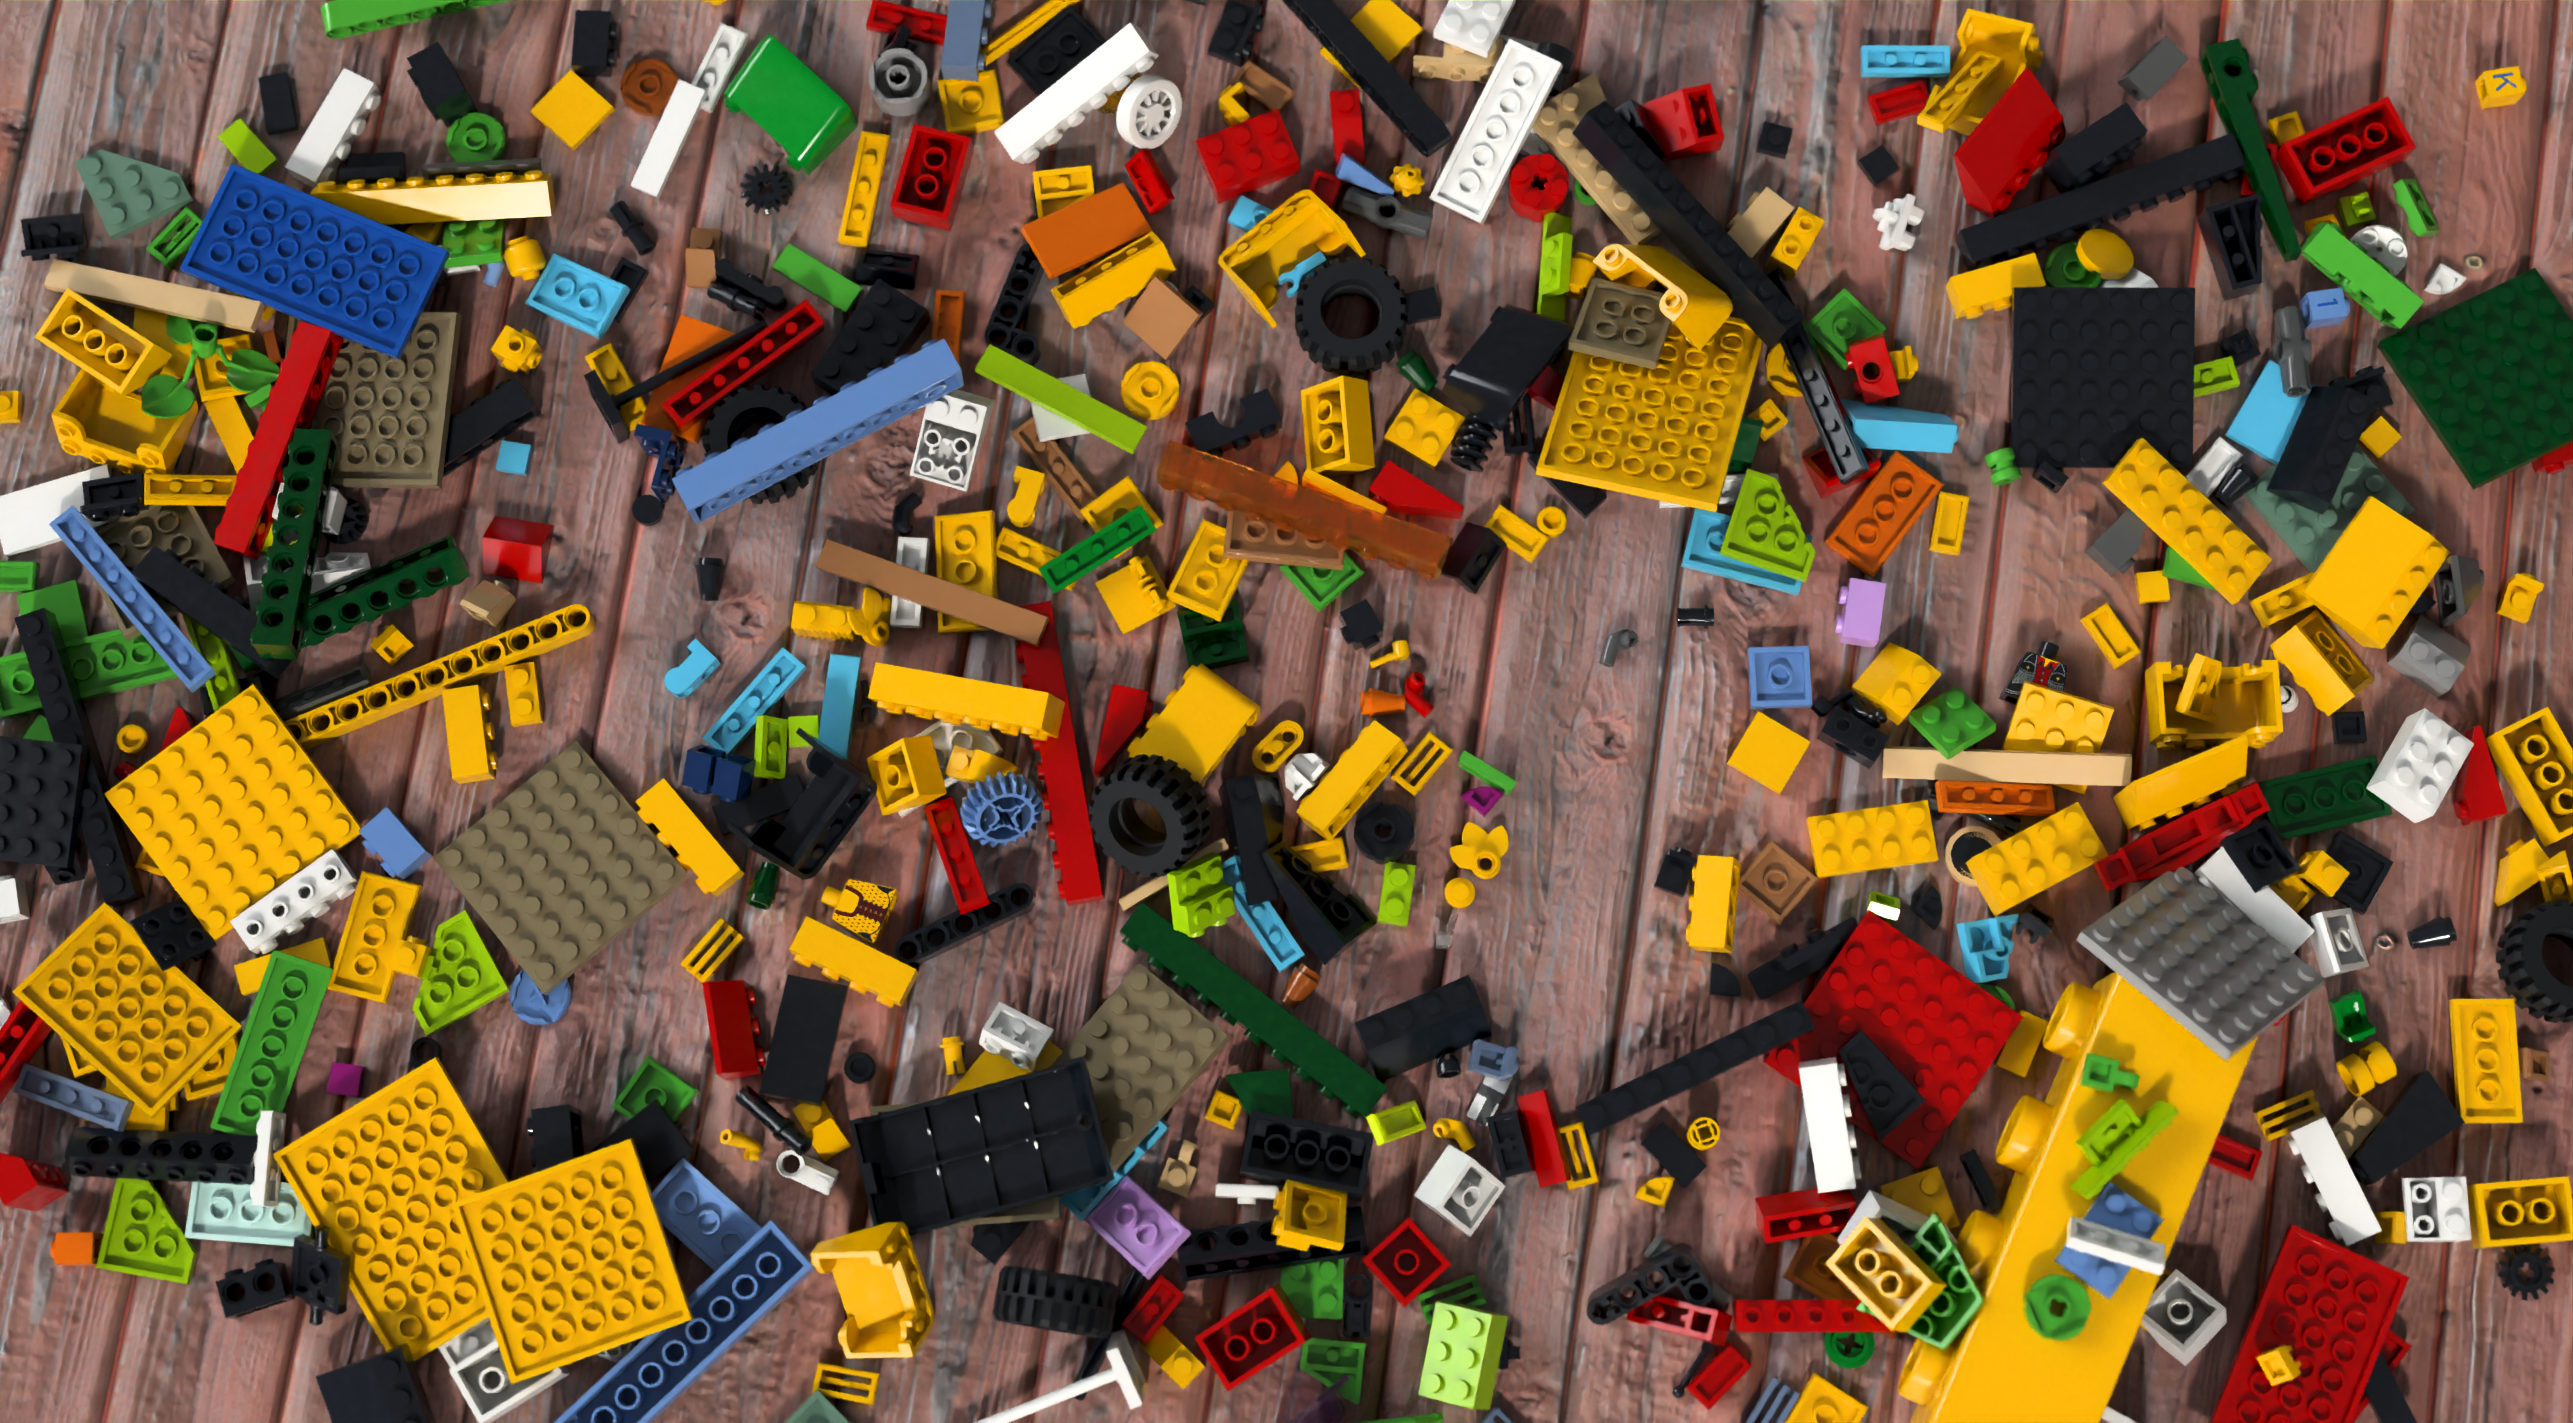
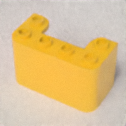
M2262 660L2261 665L2250 666V663H2243L2240 667H2222L2219 679V698H2213L2212 713L2218 715L2216 724L2174 711L2178 694L2182 690L2188 675V668H2183V665H2176L2171 669V662H2155L2145 671L2149 742L2151 745H2156V750H2171L2175 748V745H2186V749L2189 750L2203 749L2205 745L2217 744L2219 746L2245 734L2248 738V748L2266 747V742L2274 741V738L2283 732L2278 660Z
M1201 663L1197 667L1192 665L1182 678L1185 681L1179 690L1173 689L1164 701V704L1167 705L1160 715L1156 712L1146 724L1148 731L1142 738L1136 737L1128 747L1127 752L1130 753L1128 756L1130 758L1141 754H1146L1150 757L1153 754L1162 756L1164 761L1171 759L1178 763L1177 767L1180 769L1186 768L1191 773L1190 777L1194 782L1198 781L1203 789L1206 785V780L1238 738L1246 733V725L1253 727L1259 719L1261 707Z

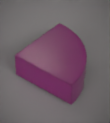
M1478 787L1464 793L1461 799L1485 817L1501 799L1504 792L1494 787Z

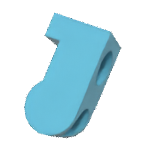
M696 638L687 646L692 654L679 667L672 668L665 675V686L672 695L678 698L689 696L720 665L717 658Z

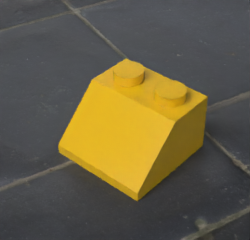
M1889 642L1851 688L1876 709L1881 708L1887 718L1899 726L1940 677L1941 673L1918 654Z
M931 736L902 738L866 758L871 777L877 785L876 795L882 816L930 803L947 793Z

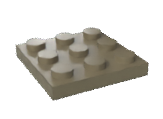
M1593 277L1570 337L1568 350L1656 370L1672 325V321L1660 311L1659 304L1664 293Z

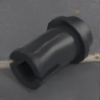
M1704 605V608H1677V627L1704 626V629H1708V626H1714V608H1708V605Z

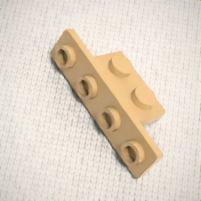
M1497 37L1487 58L1444 42L1443 57L1414 56L1412 75L1424 79L1442 78L1452 81H1478L1487 84L1502 54L1503 37Z

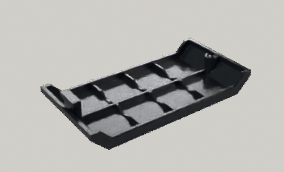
M1084 1056L1036 1072L880 1115L849 1121L873 1227L887 1222H903L908 1229L910 1237L1092 1188L1115 1179ZM1087 1117L1088 1124L1084 1126L1083 1121L1084 1118Z

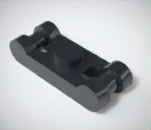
M724 258L716 262L715 270L723 284L733 289H743L746 295L765 302V306L774 311L781 312L787 308L788 301L780 287L772 286L768 288L763 285L764 282L756 275L748 273L746 276L736 271L728 259Z

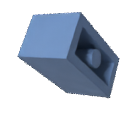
M388 807L384 808L359 830L360 834L365 838L361 841L363 846L373 856L378 853L382 857L384 862L381 863V866L392 878L397 875L406 880L433 856L396 813Z

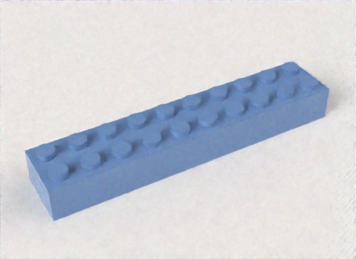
M936 339L928 341L921 346L920 351L913 355L907 353L899 356L894 360L893 365L885 369L879 367L867 374L866 379L858 383L852 381L840 388L839 393L831 397L825 395L818 398L812 403V407L804 411L798 409L789 413L785 417V421L777 425L771 423L762 427L758 431V435L750 439L744 437L731 444L729 450L723 453L719 451L711 453L703 459V463L694 468L693 466L682 468L676 473V477L672 478V481L696 525L963 387L962 370L945 339L938 342Z
M770 1220L687 1298L694 1319L647 1335L554 1423H653L816 1270L811 1258L778 1221Z

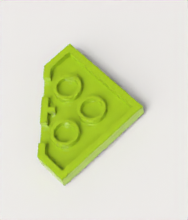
M1747 468L1719 554L1806 582L1816 551L1811 542L1806 538L1801 528L1802 525L1792 506L1788 504L1783 495L1777 478Z
M466 910L438 925L431 955L428 956L422 976L423 981L420 991L413 1004L412 1010L426 1036L429 1037L510 991L482 936Z
M117 1178L96 1268L191 1285L198 1253L189 1239L185 1238L184 1231L153 1182L149 1180Z

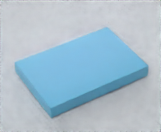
M553 253L525 304L536 311L602 340L630 292V288Z
M2269 360L2224 436L2276 465L2279 463L2309 393L2298 398L2288 397L2287 394L2283 393L2280 365Z

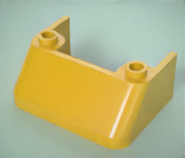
M1301 190L1224 250L1219 256L1218 264L1253 309L1274 328L1277 326V323L1267 310L1273 308L1278 300L1279 293L1274 286L1278 284V278L1282 274L1296 269V265L1319 250L1326 256L1340 254L1345 247L1349 246L1360 257H1363L1366 253L1346 223L1311 190Z

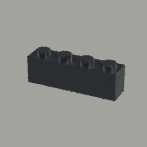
M516 377L512 380L502 381L496 386L495 391L486 397L480 396L476 398L465 411L450 415L443 477L541 414Z

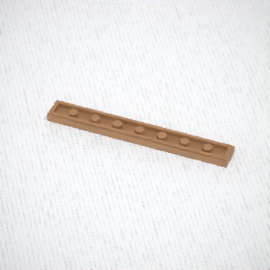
M826 539L816 564L818 569L1036 647L1039 646L1049 621L1047 616Z

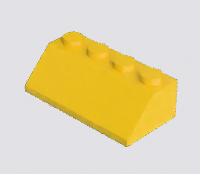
M69 288L66 289L35 336L36 339L123 396L144 386L150 378L159 375L173 355Z

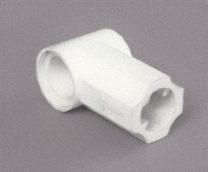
M793 1150L781 1153L776 1162L777 1170L782 1176L795 1180L829 1196L840 1173L839 1170L804 1154L798 1156ZM789 1155H795L800 1161L799 1169L794 1173H789L784 1168V1160Z

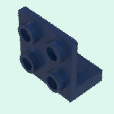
M637 424L634 433L635 438L644 451H647L646 454L648 456L658 458L651 488L661 502L667 503L669 495L673 496L676 490L672 478L675 476L676 468L682 466L684 450H681L682 446L672 431Z

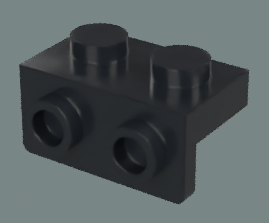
M83 213L20 219L25 249L21 250L22 257L31 256L32 261L51 259L50 254L61 253V258H72L80 256L79 251L89 248Z
M142 472L82 482L84 505L80 506V513L91 519V521H106L110 519L109 516L119 514L124 517L139 515V511L149 510V505H144V474Z

